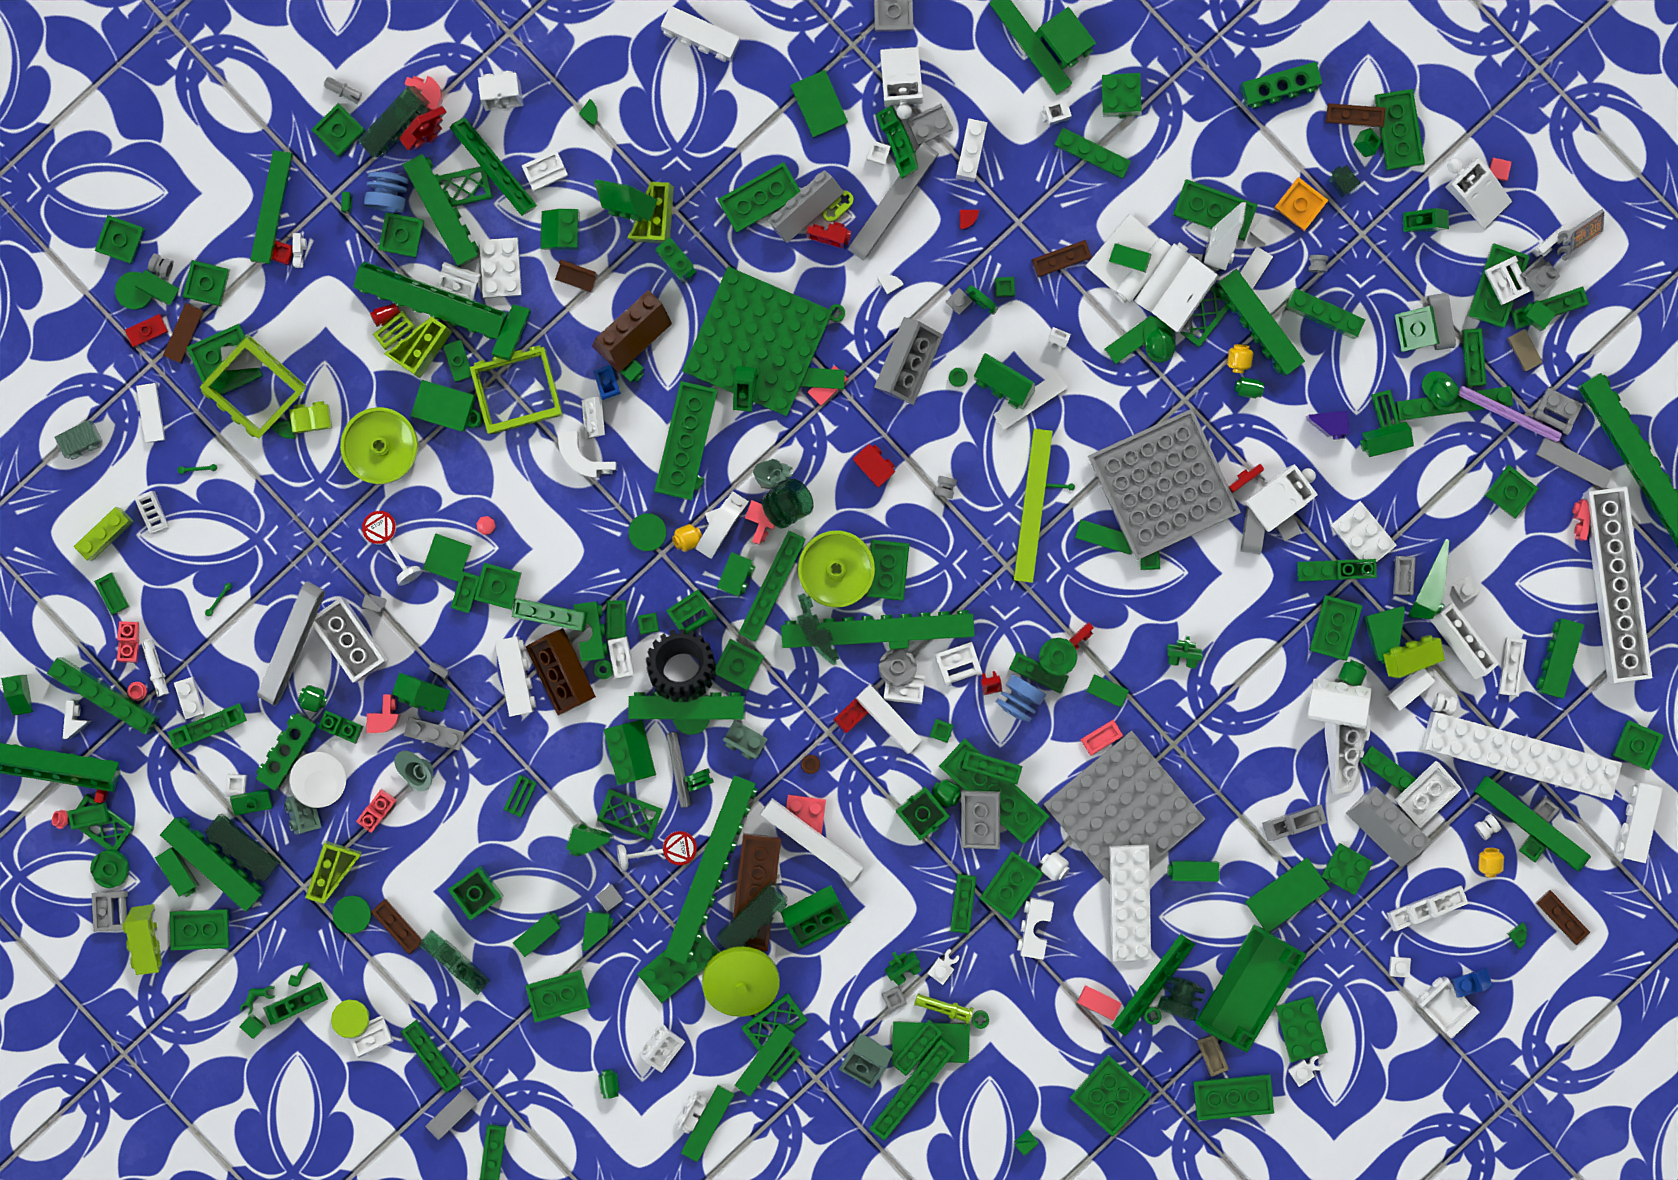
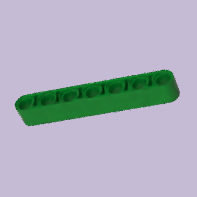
M1485 776L1474 790L1482 799L1578 872L1582 870L1591 858L1586 851L1489 777Z

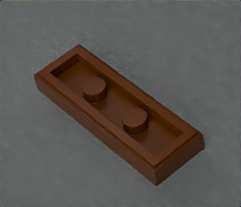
M1328 103L1326 123L1384 128L1386 108Z
M1086 240L1036 257L1031 261L1039 278L1089 260L1092 256Z
M185 303L163 356L182 364L187 353L186 347L191 344L204 314L203 310Z
M1548 890L1536 902L1541 910L1574 945L1577 946L1590 933L1551 890Z
M384 899L371 911L408 954L412 953L424 942L387 899Z

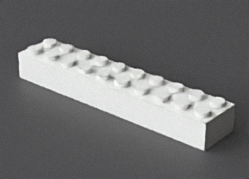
M1621 487L1585 492L1583 496L1584 500H1587L1590 513L1588 534L1608 683L1651 679L1652 671L1628 488Z
M1437 712L1430 713L1421 747L1424 750L1608 800L1613 799L1622 766L1621 762Z

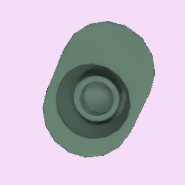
M410 751L397 753L394 764L399 774L413 789L417 791L427 790L434 777L431 763L425 759H420Z

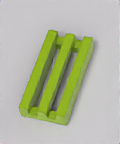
M402 311L373 333V335L386 350L412 330L415 325L405 312ZM402 317L405 319L396 327H394L391 331L385 334L382 338L379 337L380 334L386 331L389 327L395 324ZM407 323L409 324L406 328H404L401 332L395 335L392 339L384 343L386 339H388L391 335L397 332L400 328H402Z

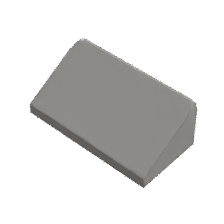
M237 346L221 347L222 362ZM245 347L224 371L262 367V362Z

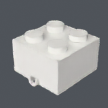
M505 71L501 75L484 74L478 78L480 100L485 111L497 109L506 111L508 108L523 106L521 83L516 73Z

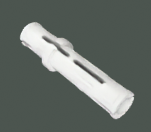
M153 638L141 641L151 674L150 680L153 681L157 697L169 694L164 678L166 675L161 669Z

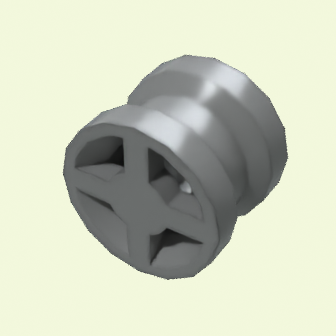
M1310 255L1311 266H1309L1308 271L1314 273L1328 272L1326 262L1329 256Z

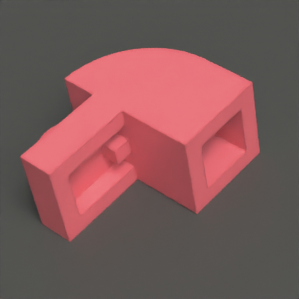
M416 76L406 78L405 85L407 88L421 92L418 106L421 109L432 111L441 107L443 93L433 78L427 76L425 83L424 79Z
M751 500L745 519L759 524L752 542L760 545L761 541L765 542L768 531H765L766 528L774 530L775 519L768 507Z
M393 694L383 695L382 713H367L366 733L388 732L398 724L401 714H393V710H396L397 701L394 699Z

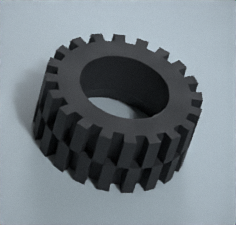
M680 629V634H676L675 630L669 631L670 636L666 637L664 633L660 635V642L655 640L652 643L654 649L649 647V657H646V668L652 686L655 687L658 694L662 693L663 698L667 700L669 696H671L673 702H678V698H681L682 702H688L687 697L691 696L693 700L698 699L697 694L699 692L702 696L706 693V686L711 688V679L715 680L716 664L712 649L700 634L696 637L694 631L690 630L689 634H686L685 629ZM678 654H690L700 662L696 675L684 682L672 681L664 674V667L668 660Z

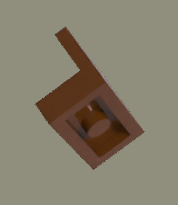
M559 260L560 266L555 280L592 293L598 274L595 271Z

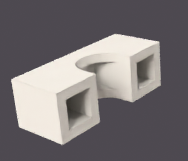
M968 119L956 174L957 179L975 181L987 122Z
M1030 897L1029 901L1025 902L1024 912L1027 913L1026 920H1022L1020 931L1023 932V938L1019 939L1017 946L1021 956L1044 960L1047 940L1035 936L1033 929L1039 921L1051 922L1053 901Z

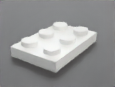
M518 238L479 240L483 298L522 296Z
M1361 501L1330 525L1357 559H1376L1377 562L1397 546Z
M1435 761L1394 801L1414 824L1421 828L1462 788L1441 764Z

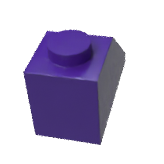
M1347 411L1310 414L1306 416L1308 422L1327 437L1333 436V440L1345 439L1344 435L1350 434Z

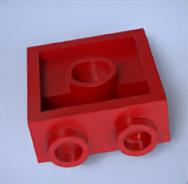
M441 106L416 117L399 137L406 149H419L427 142H434L439 137L438 133L442 130L439 124L443 121L442 117L447 111Z
M834 222V224L829 223L827 231L824 230L823 226L813 224V227L808 225L806 236L807 239L843 249L845 244H849L851 231L844 228V224Z

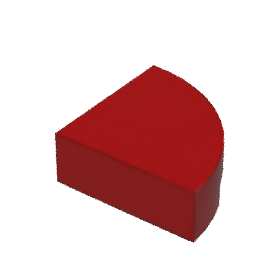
M979 210L959 211L960 230L967 229L974 224Z
M97 789L94 802H106L108 791Z

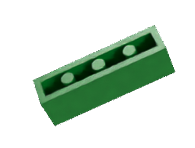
M1297 288L1292 290L1284 307L1351 339H1356L1359 336L1366 320Z
M1558 618L1557 621H1554L1551 630L1553 632L1552 640L1548 641L1546 647L1548 651L1547 658L1543 659L1541 669H1543L1542 676H1539L1536 683L1538 693L1564 699L1584 624L1563 618Z

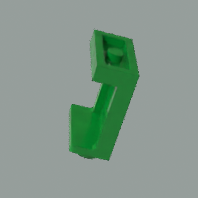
M1069 6L1040 26L1035 32L1039 40L1042 37L1046 40L1063 64L1060 66L1062 69H1065L1067 66L1072 68L1079 62L1078 58L1081 56L1086 58L1093 52L1092 48L1096 44Z
M670 237L655 249L657 255L682 285L697 273L692 262Z

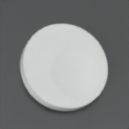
M312 752L302 756L295 762L289 775V786L294 797L303 805L312 808L326 807L337 801L346 785V774L342 764L334 756L324 752Z

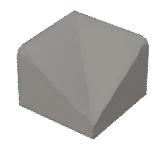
M366 593L362 607L382 613L385 608L386 599Z

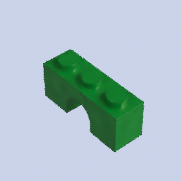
M597 601L574 604V610L587 612L586 623L593 630L592 637L588 641L579 643L581 662L606 659L605 655L608 654L607 643L603 642V635H606L605 625L601 624L600 617L603 616L602 605H598Z

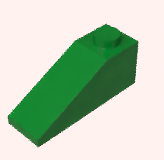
M321 982L263 1007L270 1025H273L328 1000V997Z

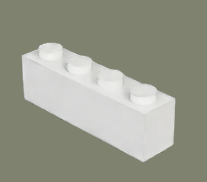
M673 6L669 7L661 24L664 35L670 38H674V36L680 38L681 42L688 46L693 44L698 47L699 51L705 54L713 53L717 59L726 62V60L732 61L740 43L739 36Z
M1454 603L1444 606L1440 614L1436 613L1434 618L1430 619L1474 679L1486 676L1499 665L1498 661Z
M518 636L495 641L509 716L534 712L536 701L535 697L531 696L530 689L533 688L530 677L527 678L526 670H529L527 658H523L522 651H525L524 641L520 640Z
M1635 782V785L1631 787L1630 796L1632 798L1626 808V823L1623 824L1621 829L1623 837L1622 842H1619L1617 847L1618 857L1646 863L1663 788Z

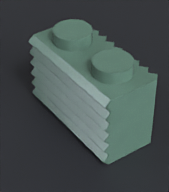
M87 420L54 437L64 458H71V460L82 456L81 452L87 449L88 451L97 449L99 447L98 444L103 442L94 422L91 420Z

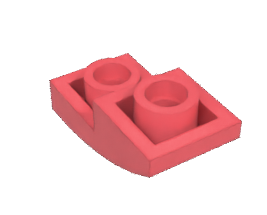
M1582 499L1578 500V503L1575 502L1572 513L1574 514L1573 519L1580 521L1574 529L1575 539L1586 541L1589 533L1590 513L1587 500Z
M119 621L117 661L138 663L139 622Z
M383 789L379 790L356 822L372 833L397 800Z
M1086 985L1077 1001L1078 1004L1112 1021L1115 1020L1122 1003Z

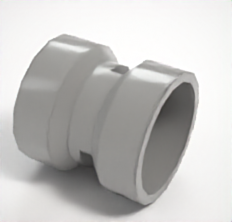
M154 253L149 261L148 271L152 273L157 272L160 276L167 278L172 271L174 262L168 258L163 259L160 255Z
M939 476L937 481L939 485L934 495L953 499V487L956 486L957 480Z

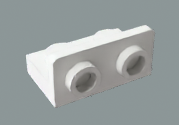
M662 1024L654 1031L649 1042L642 1047L640 1056L646 1063L662 1073L685 1041Z

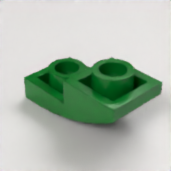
M325 710L318 726L319 729L355 744L364 727Z

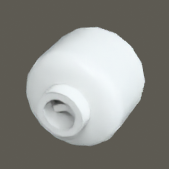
M1057 852L1050 855L1047 853L1040 862L1043 864L1041 871L1053 881L1058 879L1061 881L1070 870L1068 860Z

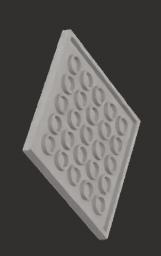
M1193 409L1088 455V459L1135 560H1139L1241 513Z
M1132 730L1043 803L1109 884V846L1148 844L1150 866L1205 820L1204 816Z

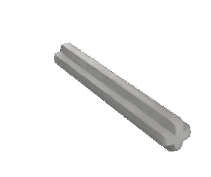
M676 732L668 733L667 740L680 806L682 808L691 806L687 782L684 779L686 776L678 736Z

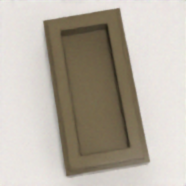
M1526 329L1507 338L1524 372L1543 363Z
M1210 1034L1196 1040L1211 1077L1229 1070L1215 1036Z

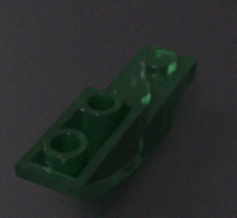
M805 593L798 595L804 613L796 616L801 629L815 650L828 662L836 665V660L839 659L836 648L832 649L830 642L833 641L830 630L826 631L825 627L817 630L816 626L820 624L817 615H812L810 608L813 607L810 596L806 597Z
M432 929L419 942L421 948L445 966L452 975L478 995L490 982V979L473 962Z

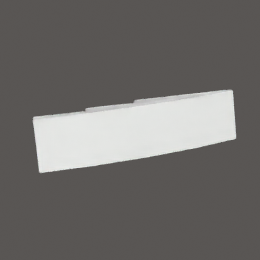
M1457 886L1390 911L1387 915L1393 931H1398L1412 924H1418L1468 904L1462 886Z

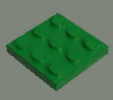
M236 324L186 347L202 383L222 363L221 347L238 346L246 337L240 324ZM260 368L223 371L210 386L219 394L224 395L264 376Z
M1107 1054L1070 1095V1099L1113 1137L1147 1100L1151 1093Z

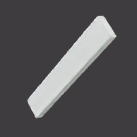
M773 798L760 812V815L850 882L863 869V865Z

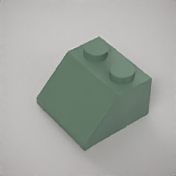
M860 1033L841 1063L839 1070L872 1088L886 1069L893 1052Z

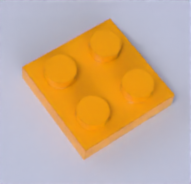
M1298 177L1274 209L1305 231L1328 202V199Z

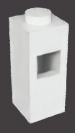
M1429 668L1411 673L1384 697L1396 711H1401L1435 682L1432 678L1434 674Z

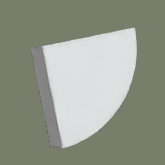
M1262 217L1250 234L1264 245L1269 239L1270 229L1267 221Z
M893 275L878 277L886 294L904 285L899 278Z

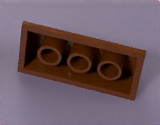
M648 290L595 338L592 347L620 373L668 329L672 322L663 304Z
M564 628L547 634L525 646L557 715L596 698Z

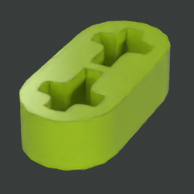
M844 191L841 196L822 212L823 218L827 222H835L853 205V195L849 191ZM841 196H849V204L843 203L839 206L838 204L842 201ZM835 207L838 208L834 212L835 217H827V209L833 210Z

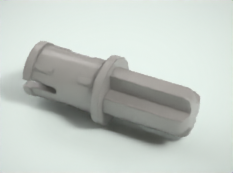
M327 77L324 82V87L339 94V97L343 96L356 104L360 100L359 96H362L361 92L347 86V83L343 84L331 77Z

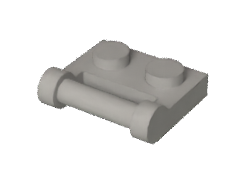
M1546 388L1533 415V419L1550 424L1568 435L1583 404L1553 389ZM1544 409L1567 419L1566 424L1544 414Z
M128 891L92 893L94 932L123 930L122 924L127 917L126 897H128ZM113 898H118L120 924H114Z

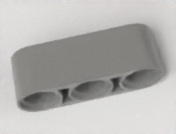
M1448 293L1428 295L1427 306H1433L1440 344L1433 345L1434 349L1455 348L1456 339Z
M1247 505L1241 552L1261 554L1265 528Z
M464 1088L425 1127L439 1140L479 1101Z

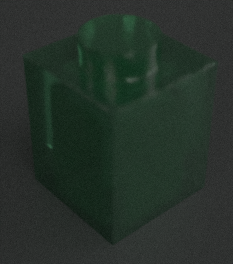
M1348 165L1343 168L1341 166L1335 168L1331 172L1332 176L1328 179L1341 197L1360 184Z

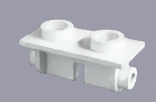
M697 1092L693 1096L690 1095L688 1097L684 1113L680 1112L676 1119L678 1130L684 1127L683 1131L689 1134L690 1131H693L699 1120L693 1114L696 1113L701 1116L707 1106V1099L700 1096V1098H697Z

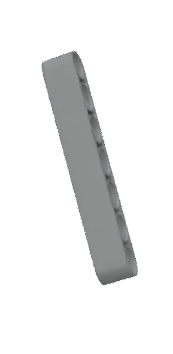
M924 142L915 152L918 170L903 179L899 175L848 248L851 253L864 261L937 158L939 153Z
M309 581L302 586L257 693L259 698L273 706L277 705L283 696L325 596V590Z

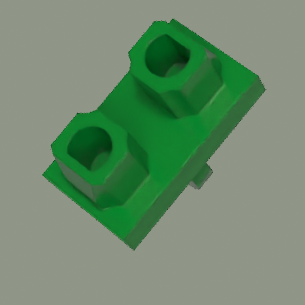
M1185 636L1184 641L1177 640L1176 645L1167 644L1168 663L1170 665H1179L1181 657L1187 658L1186 667L1196 669L1199 660L1202 661V649L1196 648V643L1190 642V636Z
M914 951L907 955L903 952L899 956L896 952H893L894 959L889 961L890 966L884 969L889 979L893 980L897 985H901L906 981L903 975L906 971L910 970L912 975L921 972L920 961Z

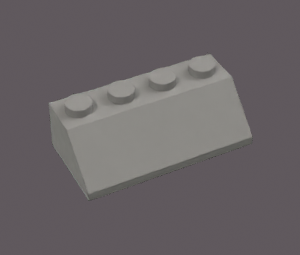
M904 317L874 388L914 405L943 334L920 321Z
M1372 786L1346 812L1400 867L1418 856L1431 842L1375 786Z

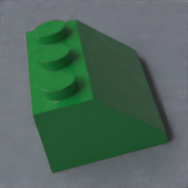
M595 179L594 184L601 206L609 211V215L617 218L620 216L637 222L651 220L658 199L629 185Z
M984 353L974 374L975 384L984 390L988 388L992 391L991 394L998 399L1003 397L1009 401L1008 404L1015 409L1019 407L1023 410L1035 392L1034 382Z
M643 719L604 729L617 785L656 775Z
M576 824L572 827L566 850H570L569 854L581 857L582 854L585 855L612 840L614 834L582 824Z
M832 885L780 911L786 927L799 949L851 923Z

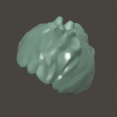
M772 458L769 461H762L756 464L753 474L761 488L776 490V488L791 481L789 477L793 476L790 472L793 467Z

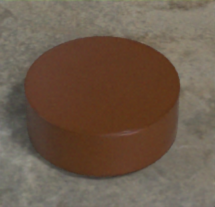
M811 754L806 755L801 761L802 770L808 774L816 773L820 768L818 757Z

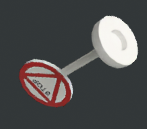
M385 511L370 513L362 524L364 537L373 544H387L403 570L396 578L400 586L414 581L421 575L422 570L418 566L407 568L390 540L396 532L394 518Z
M676 831L669 834L665 838L663 849L627 855L625 846L617 845V856L621 872L628 869V859L663 853L670 863L685 865L695 857L697 852L695 839L684 831Z

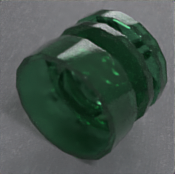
M797 479L785 481L767 492L762 499V508L766 517L774 526L781 529L787 528L797 520L806 517L813 511L814 507L810 491Z
M1167 976L1166 982L1173 984V987L1164 985L1163 988L1171 994L1170 996L1161 995L1157 1008L1167 1013L1196 1021L1199 1008L1193 1005L1192 1002H1202L1203 999L1196 996L1195 993L1204 994L1206 989L1193 981L1181 977Z

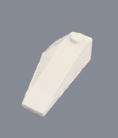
M1369 715L1367 716L1365 729L1325 722V739L1333 794L1352 792L1358 774L1357 766L1360 757L1363 758V748L1370 736L1371 716Z

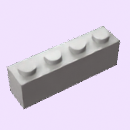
M824 170L816 175L814 180L807 186L803 187L794 198L788 200L785 206L775 212L768 220V223L788 243L841 196L844 191L835 179Z

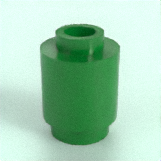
M1240 377V380H1236L1234 391L1241 397L1261 398L1264 383L1257 379Z
M613 1069L601 1071L602 1074L598 1075L603 1098L618 1097L620 1088L617 1072H613Z

